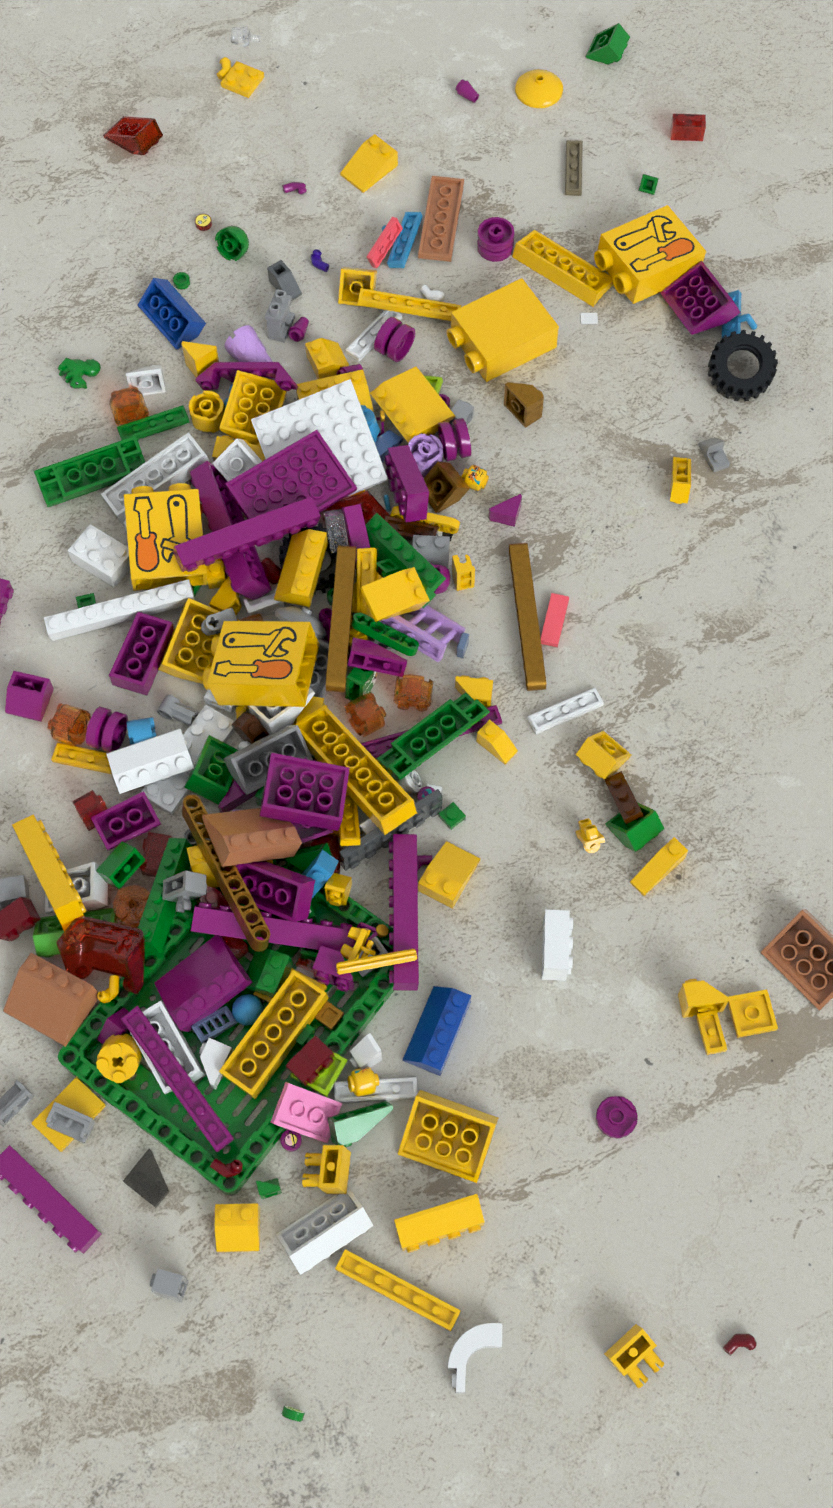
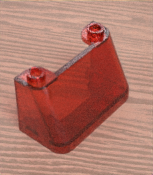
M82 916L73 920L56 942L68 973L84 979L93 970L126 977L123 981V987L128 992L138 994L143 987L145 937L141 929Z

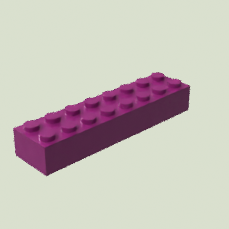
M205 461L190 472L191 482L199 491V501L203 506L202 511L208 519V527L212 532L245 521L240 507L225 487V483L228 481L213 464ZM255 546L250 547L248 551L239 553V551L233 553L227 559L221 558L226 567L225 572L230 577V585L234 592H238L251 600H256L272 590Z

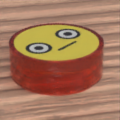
M207 214L198 215L195 218L196 228L201 231L210 229L212 226L211 217Z

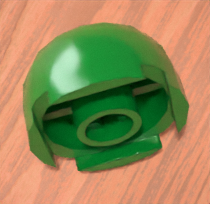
M227 226L216 234L217 250L226 260L230 261L233 259L237 261L247 253L249 239L245 231L240 227Z

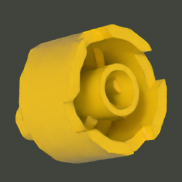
M203 391L202 394L196 397L194 395L190 399L188 406L194 428L203 432L215 433L219 431L225 412L224 403L219 394L213 391Z
M124 1034L111 1035L105 1040L96 1062L97 1069L105 1078L115 1083H122L135 1074L142 1059V1053L134 1038Z

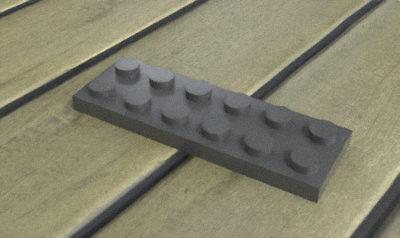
M439 789L416 802L415 808L417 813L388 834L384 835L377 827L360 838V845L348 846L341 850L339 853L343 869L345 871L349 868L354 869L363 859L373 857L377 850L382 847L387 848L389 841L393 840V834H408L410 829L421 826L430 816L435 817L442 809V793Z

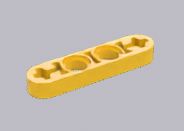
M399 506L392 508L390 517L404 519L403 515L401 516L399 513ZM427 512V519L415 521L438 526V531L456 534L460 526V522L455 518Z

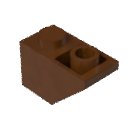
M244 712L231 724L238 735L244 741H248L251 744L269 735L258 719L249 713Z

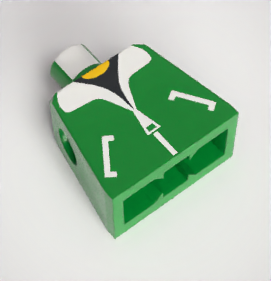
M354 667L346 678L345 698L362 706L376 682L377 672Z

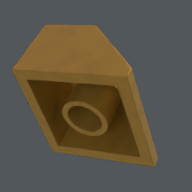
M510 382L505 384L504 406L525 428L542 417L544 395L540 390L529 384Z
M437 462L424 478L429 490L428 503L436 513L460 501L470 489L452 464L448 462Z

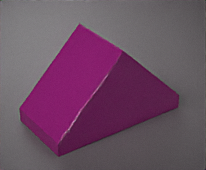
M518 494L489 508V520L515 527L521 508L522 495Z
M122 1008L106 1019L97 1039L101 1044H104L105 1040L111 1035H129L130 1031L121 1020L129 1012L128 1010Z

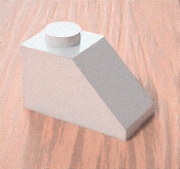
M371 1033L366 1035L350 1051L351 1058L349 1061L354 1069L371 1068L382 1061L381 1049Z
M209 1038L207 1043L204 1042L202 1044L199 1054H201L200 1058L209 1083L216 1090L222 1078L219 1070L233 1053L232 1047Z

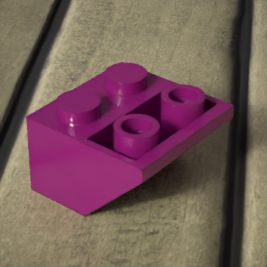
M13 671L7 686L5 713L42 722L54 690L50 679Z
M320 946L313 965L314 977L317 982L326 986L332 984L340 991H353L354 981L352 974L339 975L336 970V963L345 961L341 952Z

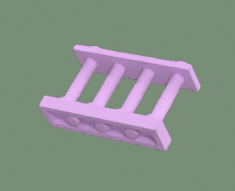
M428 605L425 608L421 607L419 610L409 612V614L414 616L409 621L400 617L401 615L380 621L417 640L419 643L418 650L436 662L442 660L447 647L446 644L451 639L459 643L461 634L466 629ZM422 621L429 625V627L423 631L415 625ZM437 630L445 636L438 640L431 636V634Z

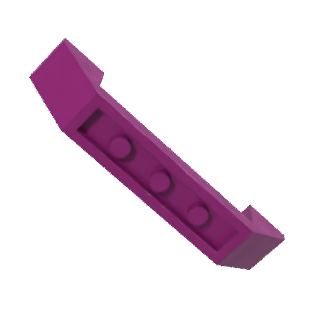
M215 362L195 380L205 391L218 390L221 377L226 379L235 377L237 370L261 377L275 378L277 385L284 391L298 389L297 384L279 362Z

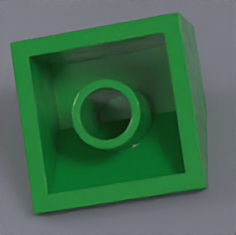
M619 23L595 35L586 58L607 65L618 62L628 46L627 43L630 36Z
M640 803L638 805L644 816L626 824L619 812L605 823L608 829L625 847L635 852L642 849L647 842L657 837L665 829L657 812Z
M274 950L255 951L246 972L252 983L245 989L273 998L289 976L294 964L291 957Z

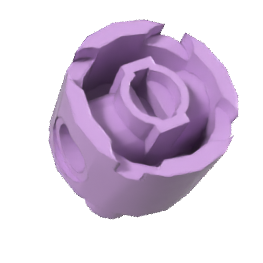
M419 434L410 440L408 444L422 477H425L437 462H443V445L440 439L431 434L430 436Z

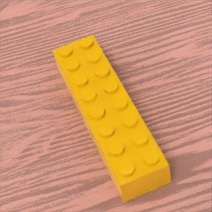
M325 705L295 724L298 725L310 753L318 762L349 767L346 793L384 835L417 813L414 800Z

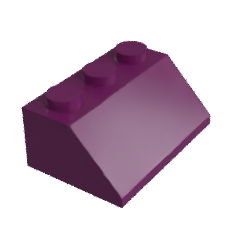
M144 791L91 817L107 851L117 847L122 841L127 842L161 825Z

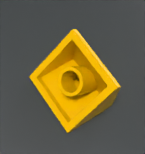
M182 341L186 366L196 378L212 364L219 362L216 346Z

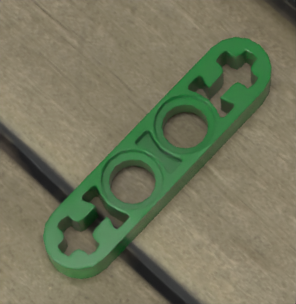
M356 613L353 615L351 626L355 630L407 656L416 655L419 647L417 640L380 621L375 622L374 618L366 614Z

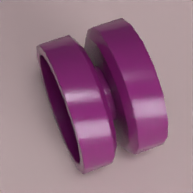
M491 217L479 225L477 249L481 257L488 261L499 262L507 259L512 254L515 232L511 222L504 218Z
M390 317L378 331L374 342L375 351L382 355H387L394 362H400L412 347L415 339V329L407 324H403L395 317Z
M464 418L455 419L452 426L448 421L438 423V435L443 445L445 461L455 460L457 453L461 458L471 457L470 436Z
M99 706L92 714L87 727V746L96 749L102 747L103 751L108 753L120 749L127 732V714L117 711L112 714L111 709Z

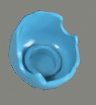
M252 994L241 995L232 1005L234 1019L244 1026L253 1025L264 1010V1004L261 999Z

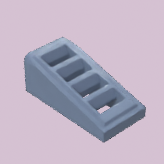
M224 1006L196 1022L191 1028L203 1044L204 1042L207 1043L209 1038H216L238 1022L234 1019L229 1008ZM225 1013V1015L229 1019L228 1023L224 1021V1019L221 1016L222 1014ZM216 1018L221 1022V1027H218L214 1021ZM211 1022L215 1030L211 1031L207 1024ZM204 1027L208 1034L204 1035L201 1028Z

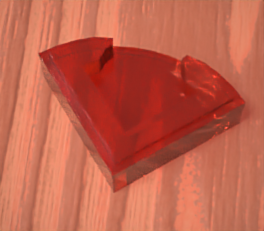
M300 957L297 960L296 966L313 972L315 961L310 959L304 960Z

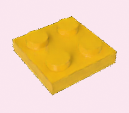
M236 61L221 81V87L249 98L265 77L264 72Z
M767 989L728 997V1006L737 1038L777 1031L778 1026Z

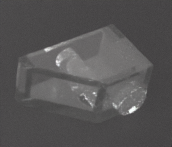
M342 509L323 512L331 553L337 552L338 545L349 546Z

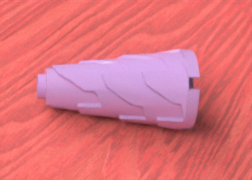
M250 325L242 326L233 332L235 337L232 339L229 336L225 342L224 347L226 351L238 362H273L258 338L256 331ZM264 377V378H268V379H271V380H275V378Z

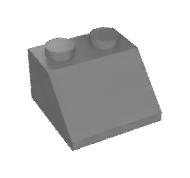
M413 535L412 546L429 563L448 568L450 537Z

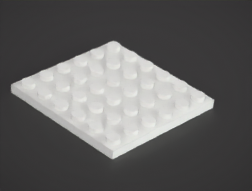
M351 379L251 419L265 459L318 430L357 487V491L350 495L389 480Z

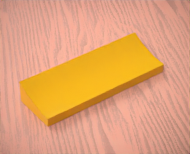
M533 230L515 244L512 256L514 259L592 307L614 285L613 278L536 230Z

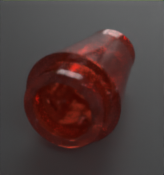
M270 558L263 559L261 563L268 581L271 584H278L282 570Z

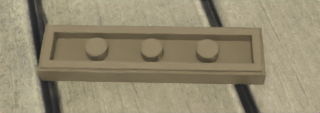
M566 140L565 195L581 196L583 141Z

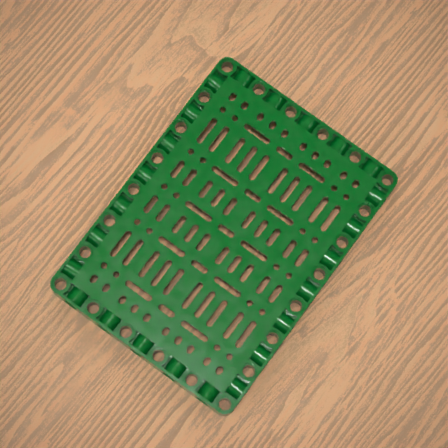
M286 858L274 859L273 864L277 865L279 861H286ZM289 862L284 866H280L301 875L304 872ZM325 884L312 898L311 906L317 923H320L321 920L332 921V925L340 926L341 923L352 924V927H357L360 922L375 928L380 924L387 926L389 929L387 936L384 938L376 937L388 953L393 952V945H389V933H393V928L352 898L348 897L346 905L349 906V909L341 911L339 908L342 905L334 906L326 900ZM195 899L191 900V910H185L184 913L176 911L162 953L144 954L142 952L119 979V994L126 990L129 991L128 995L120 998L118 994L109 1003L100 1002L78 1028L66 1047L63 1046L58 1053V1060L67 1071L224 1194L232 1196L241 1190L281 1138L282 1134L287 1130L270 1123L285 1082L316 1093L315 1090L304 1086L302 1083L291 1078L290 1075L285 1080L281 1079L282 1074L287 1069L286 1065L301 1051L297 1044L289 1052L257 1098H251L236 1117L233 1116V1112L247 1096V1093L235 1086L221 1104H217L218 1098L231 1083L228 1079L223 1077L216 1090L213 1089L209 1095H205L206 1089L210 1086L207 1075L197 1085V1088L223 1124H229L228 1130L234 1137V1140L226 1145L231 1147L227 1154L223 1153L224 1148L216 1152L202 1131H195L197 1124L192 1117L188 1122H183V1118L189 1115V1113L173 1091L164 1094L154 1074L141 1064H139L135 1072L137 1074L136 1078L132 1081L129 1079L125 1080L122 1083H115L105 1078L96 1065L97 1056L103 1046L97 1039L106 1019L122 1008L130 1012L136 1006H139L140 1009L143 1007L148 1009L159 1001L163 1002L154 983L178 965L180 961L191 955L192 953H189V950L199 938H204V941L198 948L215 936L213 934L191 931L194 908L197 905ZM174 929H181L177 935L171 934ZM225 936L223 940L247 972L251 961L232 948L231 944H238L251 955H254L255 950L250 947L247 939ZM268 943L266 949L271 950L275 943ZM281 945L277 952L288 955L292 959L301 947ZM301 955L292 968L296 969L300 963L306 965L309 961ZM148 960H155L153 965H145ZM393 965L378 967L364 977L358 971L351 972L354 983H358L359 986L343 1007L339 1008L337 1004L347 992L337 989L332 997L327 1000L344 1013L332 1031L315 1018L311 1022L310 1026L315 1029V1032L319 1027L325 1028L318 1038L328 1048L333 1045L338 1046L339 1050L336 1052L338 1055L343 1057L394 992L393 983H389V971H393ZM381 982L389 984L385 989L380 988L378 985ZM329 984L325 992L328 993L333 985ZM248 989L241 991L219 1009L227 1006L232 1013V1005L235 1000L241 995H254V991ZM156 996V999L151 1001L150 997ZM266 1001L263 1003V1004H264V1009H265L266 1006L269 1004V1003L266 1002ZM357 1013L364 1015V1018L360 1021L355 1020L353 1017ZM224 1015L223 1019L226 1023H228L229 1019L226 1015ZM219 1021V1023H218L217 1025H218V1027H221L222 1024H221V1022ZM211 1022L207 1024L211 1031L215 1030V1028L211 1026ZM95 1023H102L99 1029L93 1030V1025ZM240 1023L235 1024L213 1040L232 1047L234 1051L252 1025L244 1026L233 1041H230L229 1037ZM201 1028L203 1034L207 1035L208 1033L205 1028ZM181 1031L190 1048L193 1046L197 1047L194 1055L201 1068L204 1069L200 1058L201 1054H199L202 1043L192 1031ZM68 1055H75L73 1061L66 1062ZM106 1079L105 1085L97 1087L98 1080ZM144 1082H148L147 1088L142 1090L141 1085ZM275 1087L277 1091L272 1093L271 1088ZM159 1091L160 1096L157 1099H153V1094ZM267 1100V1104L249 1126H246V1120L260 1102ZM132 1103H137V1109L133 1112H129V1105H131ZM177 1105L179 1107L175 1113H171L173 1106ZM163 1128H169V1134L161 1137L160 1131ZM240 1133L241 1137L237 1139L235 1134ZM254 1145H261L262 1149L259 1153L254 1154L251 1152V1148ZM196 1153L202 1154V1159L199 1162L192 1161V1157ZM216 1158L225 1165L232 1163L236 1159L240 1160L243 1164L241 1173L228 1178L216 1172L210 1165ZM227 1179H235L233 1187L226 1188L224 1186Z

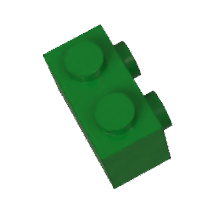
M122 841L97 868L96 872L106 883L120 889L143 864L145 859L135 847Z

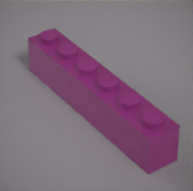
M10 1145L0 1154V1180L2 1181L5 1178L10 1182L7 1187L16 1195L20 1192L25 1197L22 1201L30 1209L35 1207L39 1211L37 1216L44 1223L50 1221L54 1225L52 1228L53 1232L60 1238L64 1235L69 1240L67 1245L75 1253L79 1250L84 1254L102 1234Z

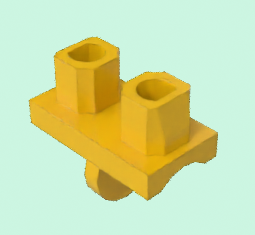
M589 818L578 821L580 830L575 831L577 838L583 843V847L588 853L597 852L600 848V843L605 842L604 836L597 830L596 825H592Z
M351 927L348 937L356 940L354 947L344 944L340 951L342 956L348 960L359 959L362 951L361 958L368 957L369 954L375 956L376 951L371 949L374 941L368 940L367 945L364 946L371 930Z

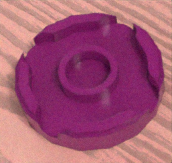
M607 1097L600 1103L597 1109V1125L602 1133L610 1138L619 1139L627 1137L637 1125L638 1115L636 1107L625 1097Z

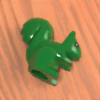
M65 358L59 365L58 370L60 371L59 376L66 374L65 382L70 383L71 388L86 389L87 383L82 379V376H97L101 366L94 359L83 361Z

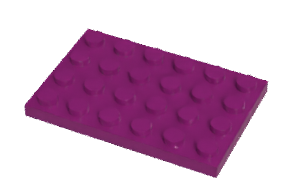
M318 430L225 483V487L247 519L311 496L320 513L357 491L356 485Z

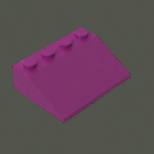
M703 261L699 262L660 292L691 335L726 324L741 313L732 298Z
M271 753L259 816L338 831L343 819L349 767Z
M215 935L154 984L180 1031L189 1032L192 1030L191 1026L214 1013L249 986L252 980L220 935Z

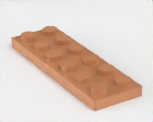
M432 176L418 258L452 261L464 179Z

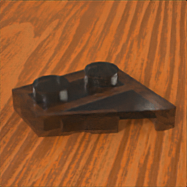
M150 1149L146 1151L123 1180L127 1186L155 1208L158 1207L170 1192L154 1154Z

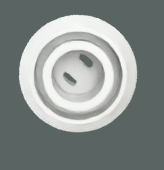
M415 770L397 782L407 793L419 792L422 787L421 778Z

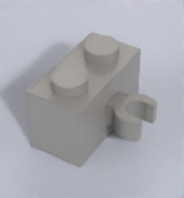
M183 871L163 880V900L177 902V912L184 913L185 910H191V900L206 895L207 883L206 875Z

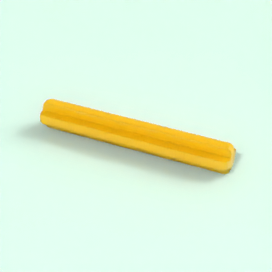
M415 949L338 962L336 963V970L340 975L417 960V953Z

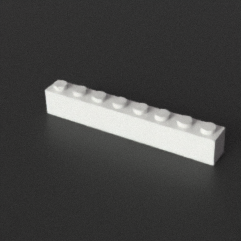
M188 579L44 617L48 636L52 641L134 620L137 612L153 615L183 607L188 598L195 600Z

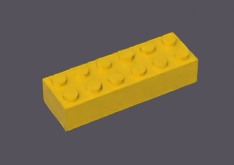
M33 814L12 824L64 932L86 922L84 913L87 911L63 862L59 859V854L52 845L53 843L45 831L46 829L42 821H37Z
M293 970L219 1070L220 1074L256 1099L295 1046V1040L306 1025L311 1024L329 999L327 993Z

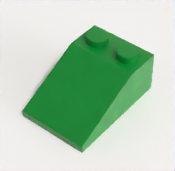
M209 735L184 788L219 805L228 792L233 779L223 758L239 750Z

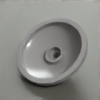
M293 606L281 607L276 609L274 613L281 621L310 622L317 638L324 639L327 635L320 620L307 607L303 606L302 609Z

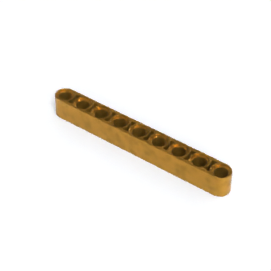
M528 543L509 544V558L527 691L546 690V675Z
M338 545L326 674V691L345 692L357 546Z
M188 795L183 799L182 816L250 947L258 952L264 951L268 947L270 930L236 866L222 867L219 858L214 856L217 853L212 841L205 839H210V836L202 819V815L208 813L198 796ZM256 937H262L264 940H258Z

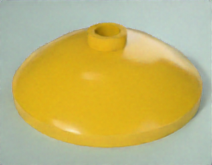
M535 69L522 74L518 78L515 92L523 104L533 108H546L560 100L563 94V84L554 73L543 69Z

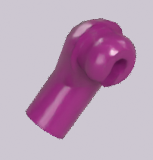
M291 182L282 185L284 193L298 190V193L301 195L307 192L306 185L302 182Z
M417 855V871L423 865L431 863L432 855Z

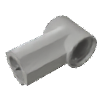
M168 694L157 710L162 717L169 720L173 718L189 726L198 715V710L182 704L179 699Z

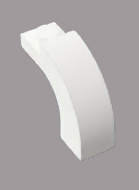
M486 1323L475 1326L466 1331L455 1343L449 1357L448 1369L456 1370V1373H452V1387L456 1388V1393H465L466 1363L474 1352L482 1348H502V1323Z

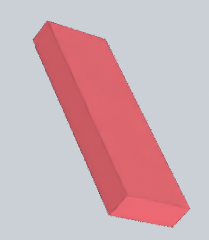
M395 217L390 219L367 255V259L373 268L377 269L403 229Z
M551 593L541 634V644L558 648L569 602L568 596Z

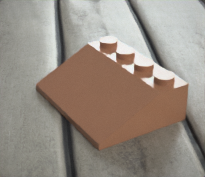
M261 808L202 815L203 822L222 867L294 857L302 842L295 826L291 822L259 816Z
M802 909L761 953L820 1011L833 999V934L807 909Z
M30 953L19 968L3 1012L66 1047L98 1001V991L93 985Z

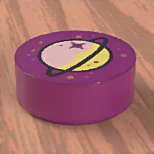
M287 1130L282 1134L281 1145L286 1151L294 1152L300 1148L302 1144L300 1133Z

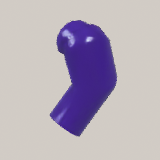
M313 250V254H311L312 265L327 272L330 265L322 261L320 250Z

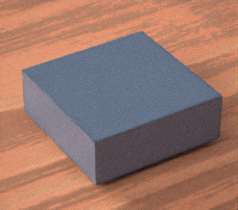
M467 633L461 634L457 645V657L464 658L469 644V634Z

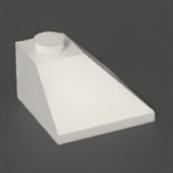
M152 365L126 373L131 397L166 392L162 365Z

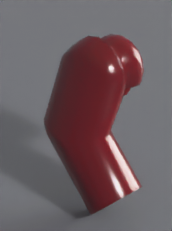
M217 1158L210 1165L212 1169L225 1178L241 1173L243 1166L242 1162L237 1159L225 1165Z
M735 1334L725 1344L723 1349L731 1356L738 1347H746L748 1350L755 1349L757 1342L751 1334Z

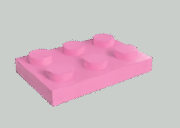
M285 1082L270 1123L328 1143L331 1135L328 1117L338 1115L342 1103Z

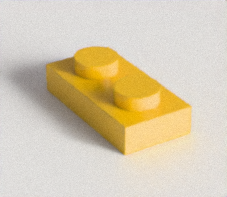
M717 1010L697 1014L696 1019L706 1055L726 1052L727 1046Z

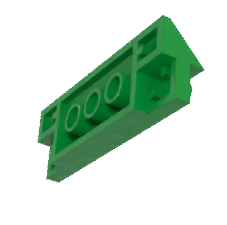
M136 436L37 469L34 471L47 507H51L114 485L144 464L145 459Z
M376 513L365 526L370 548L377 549V562L390 558L400 567V571L415 567L431 601L436 596L434 591L446 578Z
M464 693L454 702L449 699L391 743L392 748L378 757L377 760L393 779L401 780L490 712L480 701L474 700L467 693Z

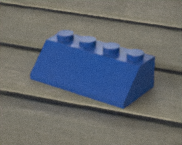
M153 278L138 303V307L175 349L182 347V341L191 342L197 338L206 325V322L165 279Z
M433 986L403 1061L441 1076L470 1006L472 995L454 988Z

